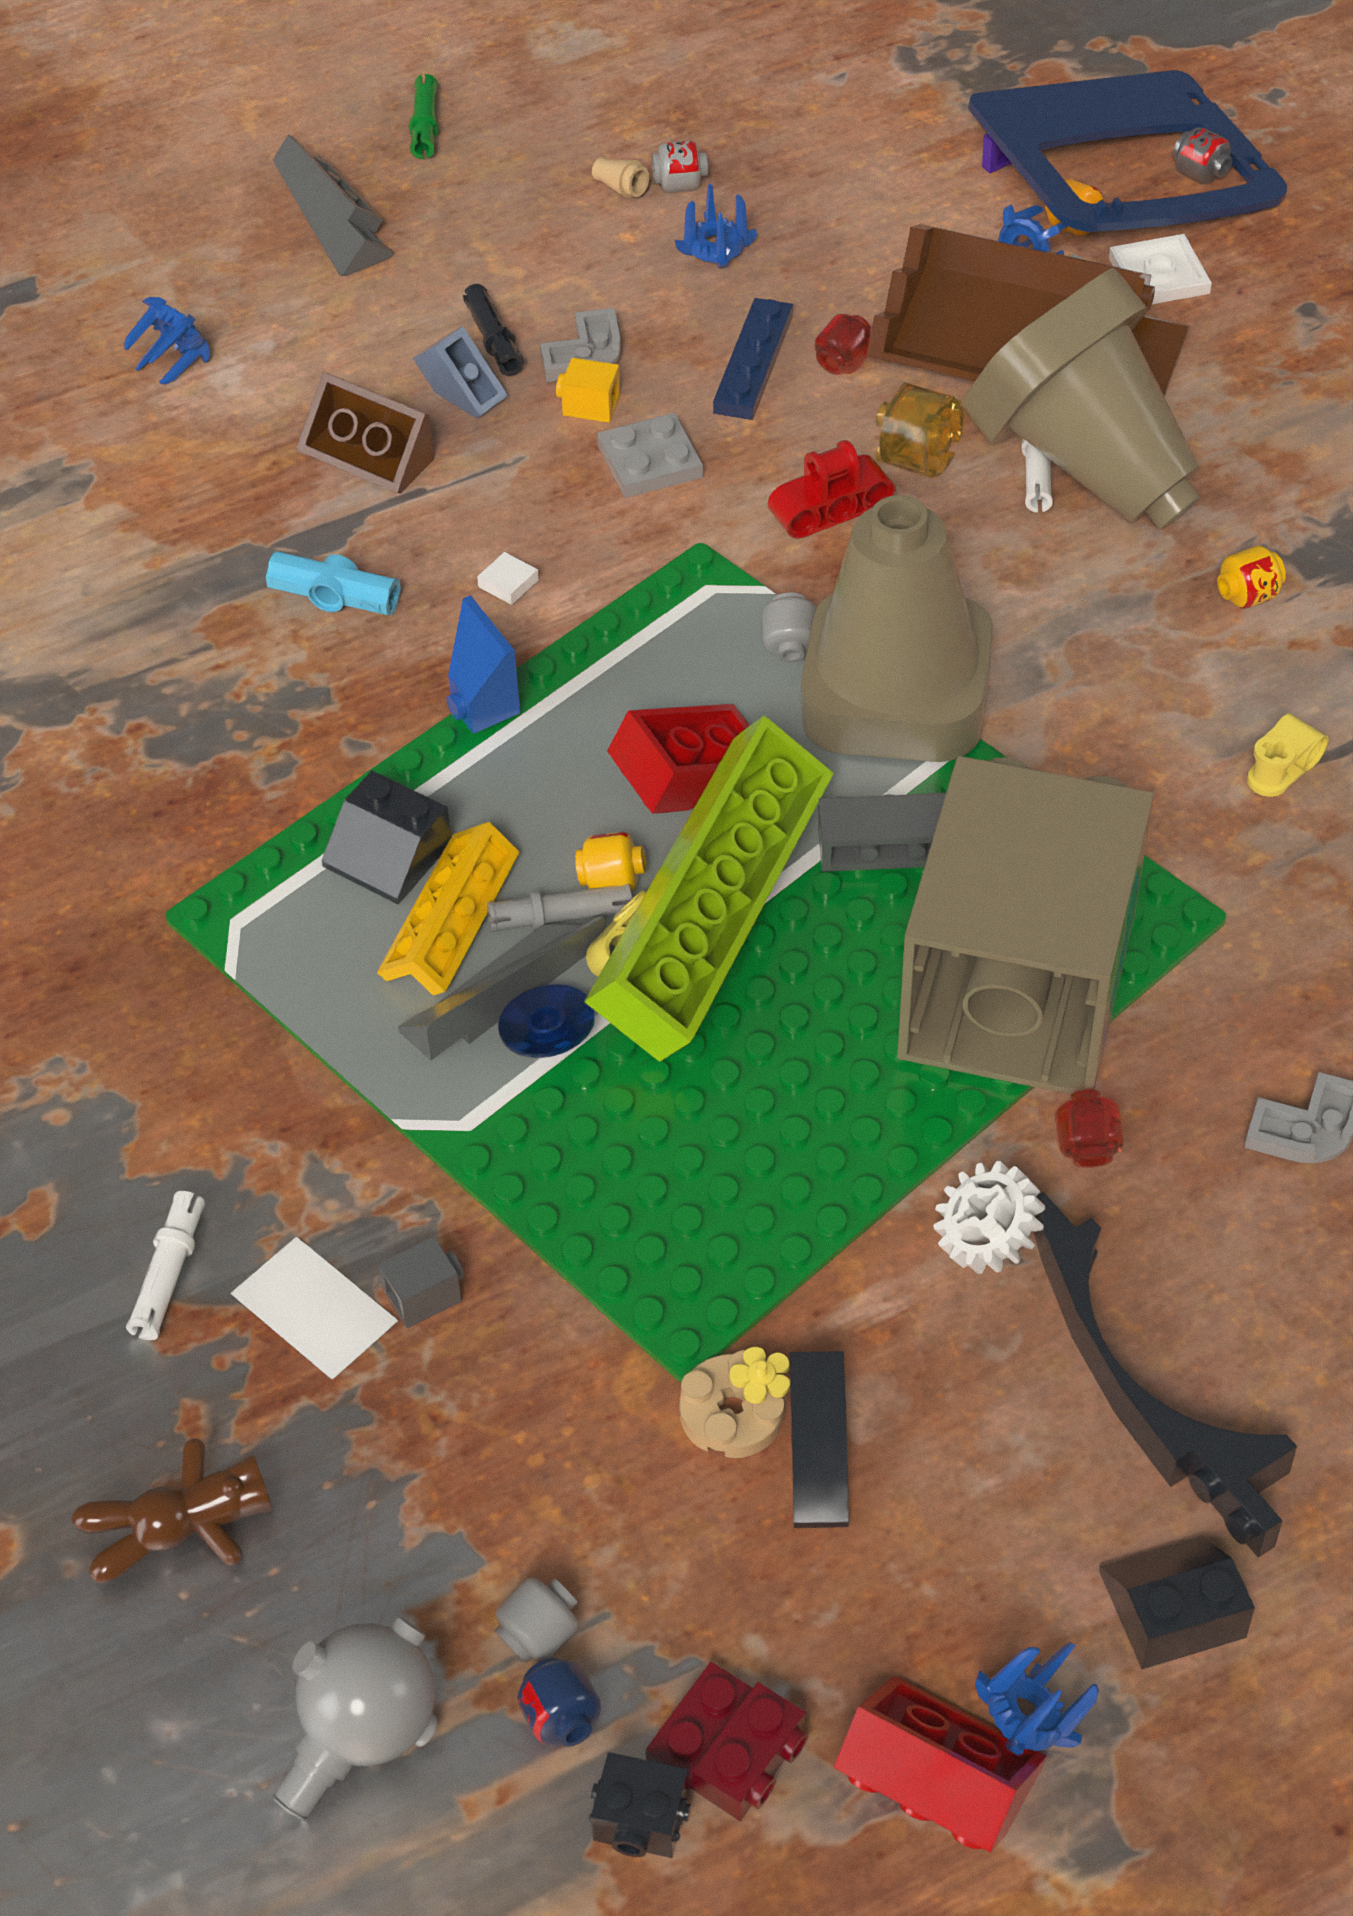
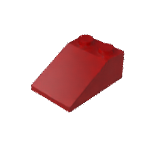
M734 704L628 710L607 752L652 814L688 811L696 806L733 739L750 725Z

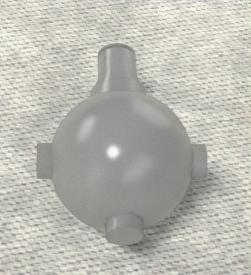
M397 1616L390 1627L372 1623L355 1624L331 1633L318 1644L309 1641L300 1648L294 1658L292 1669L294 1673L299 1675L296 1686V1707L305 1733L295 1747L298 1752L293 1760L295 1764L276 1790V1795L272 1796V1799L280 1807L293 1816L306 1821L307 1816L310 1815L326 1789L332 1787L337 1779L343 1781L353 1765L373 1766L389 1762L404 1754L413 1745L421 1747L432 1738L437 1727V1718L432 1714L435 1704V1683L430 1665L419 1648V1645L426 1636L424 1632L404 1618Z

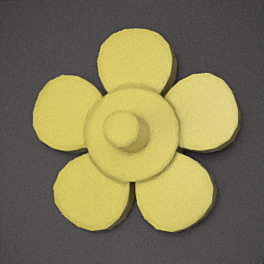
M751 1347L745 1350L743 1354L744 1364H736L730 1370L731 1383L735 1387L744 1388V1398L750 1403H763L766 1400L767 1391L771 1396L780 1398L786 1395L790 1389V1381L784 1376L789 1371L790 1363L788 1358L782 1353L776 1352L771 1354L766 1361V1355L762 1348Z

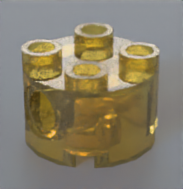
M904 382L891 402H883L878 410L876 424L878 427H881L876 451L877 461L931 478H937L943 474L955 453L948 451L951 442L959 443L962 435L964 412L960 406L961 401L955 399L956 397Z

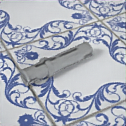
M625 884L624 886L600 887L540 896L539 891L529 892V897L499 902L490 901L487 902V911L490 913L488 915L491 932H496L497 930L532 925L534 930L546 923L617 914L632 899L629 884Z

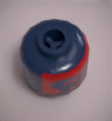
M559 1658L544 1659L533 1665L524 1675L517 1695L519 1708L534 1737L545 1745L570 1747L580 1744L591 1734L592 1727L598 1721L602 1710L600 1698L585 1670L575 1661L561 1660Z

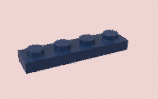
M754 298L713 400V414L748 420L754 419L793 318V304L772 299Z

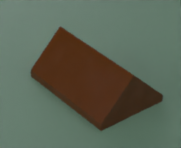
M322 373L296 450L401 494L434 460L429 414L330 373Z

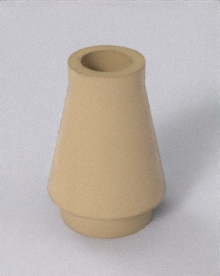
M600 157L594 162L592 167V176L595 180L603 182L628 199L641 196L649 184V172L638 160L606 159Z

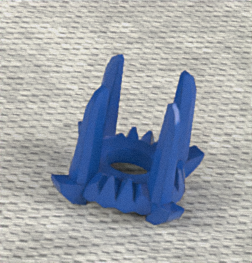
M708 184L706 212H704L705 222H695V202L691 201L685 210L684 240H675L674 242L678 251L683 254L694 255L705 262L717 263L718 268L728 267V261L737 257L744 247L749 246L756 239L757 232L756 229L748 231L746 204L743 197L739 194L736 195L735 223L733 220L729 222L726 217L723 219L721 212H718V221H716L713 186ZM717 235L716 243L706 240L710 236Z
M1011 204L1003 210L1004 226L1000 231L998 241L1028 247L1033 243L1034 249L1051 252L1052 247L1048 239L1057 235L1068 226L1061 222L1044 230L1042 225H1039L1040 222L1032 218L1043 212L1044 208L1034 205L1015 213ZM1020 235H1026L1030 238L1018 244ZM1060 250L1055 254L1064 255V251Z
M148 297L142 300L149 308L126 336L124 349L128 350L150 325H154L153 329L160 330L161 334L138 363L137 371L148 362L151 364L158 359L172 344H175L174 350L180 349V353L184 354L159 381L160 384L174 381L199 356L204 363L208 361L210 356L209 345L205 338L201 337L200 332L193 324L196 319L191 314L185 317L177 309L166 305L167 301L160 297Z
M1073 1643L1065 1644L1045 1664L1040 1665L1036 1663L1029 1675L1025 1674L1024 1670L1039 1654L1040 1649L1038 1647H1029L1021 1650L991 1679L979 1670L975 1682L978 1696L988 1704L989 1714L993 1717L995 1725L1001 1729L1004 1737L1008 1739L1005 1748L1012 1753L1020 1756L1024 1749L1040 1751L1047 1750L1053 1745L1073 1748L1081 1744L1083 1735L1073 1730L1096 1703L1099 1692L1097 1684H1092L1064 1713V1702H1058L1062 1691L1057 1689L1054 1693L1050 1694V1689L1044 1687L1074 1649L1075 1645ZM1017 1698L1028 1700L1036 1709L1026 1716L1018 1707Z

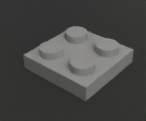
M675 413L597 433V445L624 498L703 478V464Z

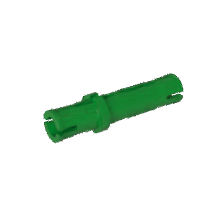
M425 74V83L423 84L422 75L415 79L413 116L408 124L411 135L410 152L418 159L424 158V149H426L427 158L433 155L434 138L438 133V124L435 118L438 81L430 74Z

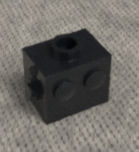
M608 1752L601 1779H599L598 1783H594L591 1792V1801H594L592 1813L589 1815V1821L591 1822L593 1841L610 1844L617 1852L631 1857H643L646 1853L673 1858L676 1843L681 1837L679 1833L680 1827L684 1824V1821L688 1822L691 1812V1804L688 1803L687 1799L689 1794L688 1769Z

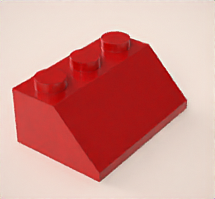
M894 1675L858 1706L833 1768L848 1775L849 1781L857 1788L870 1793L879 1792L898 1802L902 1811L907 1815L921 1821L931 1820L951 1831L954 1839L962 1845L977 1850L984 1849L991 1853L1008 1833L1048 1756L1040 1751L1024 1749L1020 1756L1012 1753L1005 1748L1008 1739L1004 1737L1002 1731Z

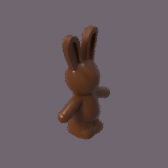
M189 1439L183 1448L181 1490L172 1487H156L144 1492L134 1501L88 1502L78 1507L73 1513L72 1522L81 1532L97 1534L130 1527L133 1530L132 1534L97 1554L90 1566L89 1573L91 1578L99 1584L110 1583L129 1571L149 1553L170 1551L180 1547L194 1532L202 1538L223 1563L229 1566L238 1564L243 1556L242 1550L220 1525L236 1522L244 1517L271 1513L273 1511L255 1456L251 1455L225 1470L214 1472L203 1478L205 1445L200 1439Z

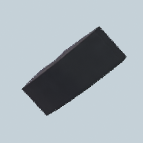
M844 1351L790 1352L794 1528L849 1527Z

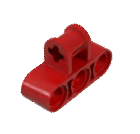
M842 440L837 443L836 448L819 454L814 451L807 453L804 458V476L778 486L769 496L767 504L769 510L792 538L799 539L861 516L865 511L873 508L878 501L894 496L895 485L870 455L858 456L853 445L848 440Z

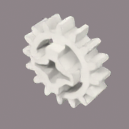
M996 1161L991 1171L983 1163H978L975 1176L971 1178L962 1171L958 1174L961 1185L957 1189L946 1186L944 1189L945 1193L950 1197L948 1204H937L935 1208L944 1217L943 1220L933 1225L934 1230L942 1236L938 1244L962 1268L969 1266L976 1273L982 1274L986 1265H988L996 1273L1001 1272L1003 1259L1009 1258L1015 1264L1019 1263L1020 1257L1017 1250L1021 1246L1028 1249H1033L1035 1246L1029 1238L1030 1232L1043 1230L1044 1225L1034 1217V1215L1045 1210V1205L1036 1198L1040 1190L1017 1167L1014 1166L1009 1169L1001 1161Z

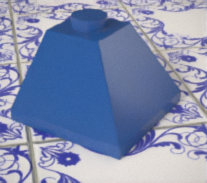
M470 595L462 600L448 673L450 695L446 697V701L452 716L457 721L462 719L470 731L475 734L519 714L520 703L515 650Z

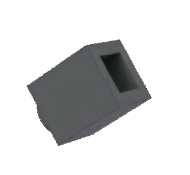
M434 1236L378 1263L383 1291L406 1329L462 1302L459 1280L464 1278L463 1269L453 1251L450 1250L444 1253Z

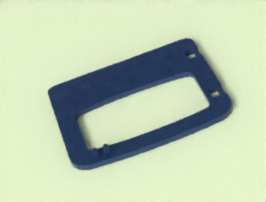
M1170 70L979 92L970 96L968 109L1052 214L1063 224L1073 229L1086 232L1113 231L1217 219L1276 207L1284 201L1287 193V184L1274 168L1269 167L1261 158L1262 154L1218 105L1209 100L1203 93L1204 90L1189 74L1183 71ZM1191 99H1196L1200 104L1196 105ZM1197 127H1201L1228 140L1231 146L1230 157H1232V165L1248 183L1176 197L1121 202L1119 198H1115L1112 203H1105L1103 200H1100L1098 203L1090 204L1082 201L1075 194L1041 150L1116 137L1190 132ZM1249 164H1254L1259 170H1253Z

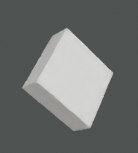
M506 552L500 555L477 576L479 588L511 605L539 581L538 569Z

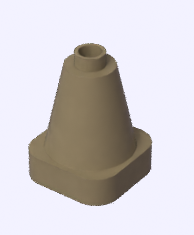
M1111 268L1043 314L1006 343L988 362L960 402V406L992 445L1004 440L1015 432L1128 521L1135 523L1147 514L1159 530H1162L1183 515L1201 498L1188 482L1199 470V466L1132 333L1133 328L1145 315L1148 308L1115 268Z
M904 495L886 497L878 501L873 508L865 511L856 520L833 594L826 597L814 612L801 679L802 727L807 738L816 746L826 751L849 755L944 762L954 760L957 756L966 755L977 745L981 738L991 666L992 621L982 606L964 597L943 521L936 513L926 508L922 502L913 497Z

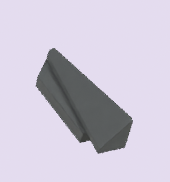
M288 134L274 156L273 162L340 276H347L388 260L393 252L374 234L383 219L330 162L320 155L315 157L309 154L296 138Z
M600 916L585 924H543L439 1003L399 1025V1033L430 1060L434 1059L460 1038H463L470 1044L516 1009L513 1006L525 996L539 992L585 957L590 944L605 930V918Z

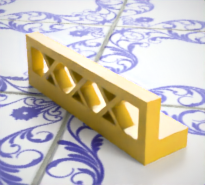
M490 822L452 835L377 971L386 982L411 974L433 996L446 992L488 913L487 902H494L520 853Z

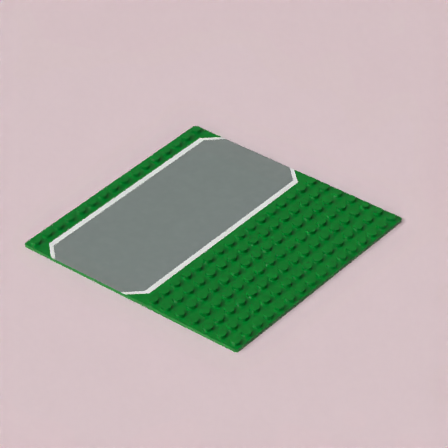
M704 543L693 545L517 667L519 714L475 734L470 731L462 719L457 721L452 714L448 715L171 907L165 914L167 924L679 1382H682L684 1376L702 1362L723 1354L1034 1088L1032 1086L897 1059L904 938L925 867L822 872L818 835V803L692 1041L659 1062L590 1007L577 1019L578 1026L586 1025L594 1020V1026L587 1037L576 1046L565 1044L557 1048L556 1055L552 1057L531 1058L523 1056L521 1054L531 1049L525 1044L505 1046L499 1034L500 1020L470 1044L463 1038H460L434 1059L430 1060L399 1033L398 1026L439 1003L535 931L533 925L491 932L488 919L490 913L488 912L444 993L433 996L411 974L386 982L377 971L438 860L398 905L322 867V858L344 800L373 770L447 806L451 837L460 831L490 822L520 852L494 902L529 897V892L539 891L540 896L588 889L587 886L580 885L577 877L576 850L582 849L585 839L591 835L615 832L628 833L632 837L635 846L644 847L647 872L646 874H639L638 884L631 891V896L633 898L642 890L647 892L693 809L652 814L608 754L607 750L628 710L734 704L749 725H752L765 715L834 773L821 798L946 793L956 759L944 762H930L839 754L819 748L807 738L802 727L801 679L806 655L799 661L786 662L767 651L762 641L761 614L764 607L777 594ZM982 739L979 740L969 753L962 756L984 761L994 758H1007ZM1144 855L1135 919L1110 1022L1221 929L1226 921V913L1221 908L1146 855ZM616 914L602 916L605 918V929L613 921ZM597 917L546 924H585ZM609 945L610 954H612L615 948L613 945ZM585 956L540 991L547 990L550 1009H560L567 990L578 992L587 998L598 977L589 969ZM515 1009L502 1020L513 1025L523 1026L527 1019ZM561 1016L543 1017L531 1025L528 1031V1038L537 1046H554L563 1042L569 1036L571 1024Z

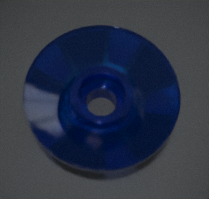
M567 985L540 986L518 995L504 1008L499 1018L498 1031L503 1044L510 1051L529 1058L552 1057L573 1049L589 1035L595 1023V1010L584 1002L587 995L577 988Z

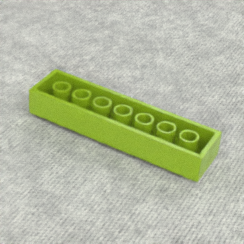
M765 715L737 735L731 742L584 1001L659 1062L692 1041L819 803V798L822 797L834 774Z

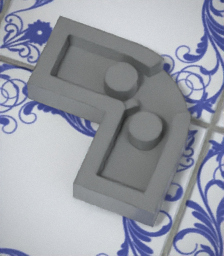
M614 308L575 312V326L578 339L540 343L546 382L557 381L559 374L566 372L571 358L616 364L621 354V341Z
M1318 1072L1308 1110L1258 1097L1244 1148L1300 1163H1321L1338 1157L1347 1150L1353 1141V1081Z

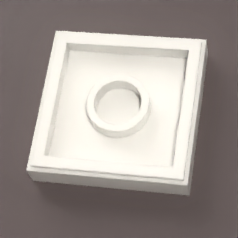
M1185 234L1110 247L1109 260L1112 266L1152 275L1150 286H1155L1152 304L1210 294L1212 282Z

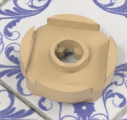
M745 1350L737 1351L733 1355L726 1354L710 1358L686 1374L681 1382L679 1411L680 1421L686 1435L697 1447L707 1452L708 1447L715 1451L725 1452V1457L729 1458L751 1456L767 1448L779 1434V1427L785 1418L786 1395L776 1398L767 1391L766 1400L763 1403L754 1404L745 1400L744 1388L735 1387L731 1383L730 1370L736 1364H744L743 1354ZM735 1397L743 1400L742 1412L734 1414L730 1408L721 1410L719 1406L724 1403L726 1398Z

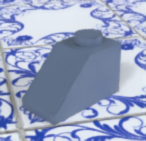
M463 326L442 337L413 358L436 394L475 418L481 416L508 396Z

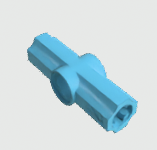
M274 551L269 559L266 574L267 587L307 596L313 605L326 612L340 611L343 605L384 615H393L398 606L401 592L399 579L360 571L347 557L335 554L327 556L322 562Z

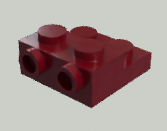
M711 1661L645 1749L646 1760L688 1769L689 1788L741 1822L752 1806L759 1809L767 1801L776 1784V1778L773 1776L784 1760L789 1763L794 1762L803 1750L809 1733L805 1731L806 1712L760 1682H757L752 1688Z

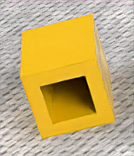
M571 358L566 372L559 374L556 385L557 398H562L563 416L610 423L621 396L619 365Z

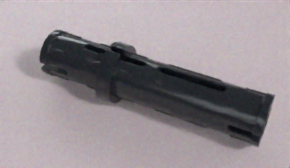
M481 284L468 286L464 291L467 295L462 296L463 301L483 335V345L486 352L494 356L503 375L512 376L522 370L520 364L524 365V360L515 346L516 339L512 330L503 324L487 289Z

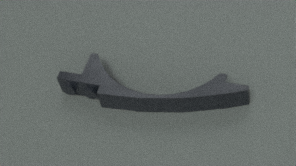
M1044 1192L1038 1194L1036 1198L1045 1205V1210L1034 1215V1217L1044 1226L1043 1230L1033 1232L1043 1267L1071 1337L1114 1413L1169 1486L1172 1487L1188 1476L1190 1485L1197 1497L1204 1503H1211L1224 1518L1226 1528L1231 1536L1242 1545L1247 1544L1259 1558L1276 1546L1282 1525V1519L1259 1493L1290 1473L1297 1445L1287 1434L1259 1435L1240 1433L1196 1421L1163 1404L1140 1387L1124 1371L1110 1352L1101 1336L1090 1302L1089 1275L1097 1258L1098 1251L1095 1246L1102 1228L1093 1218L1075 1227Z

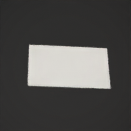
M295 1237L230 1293L332 1380L398 1322L394 1316L298 1237Z

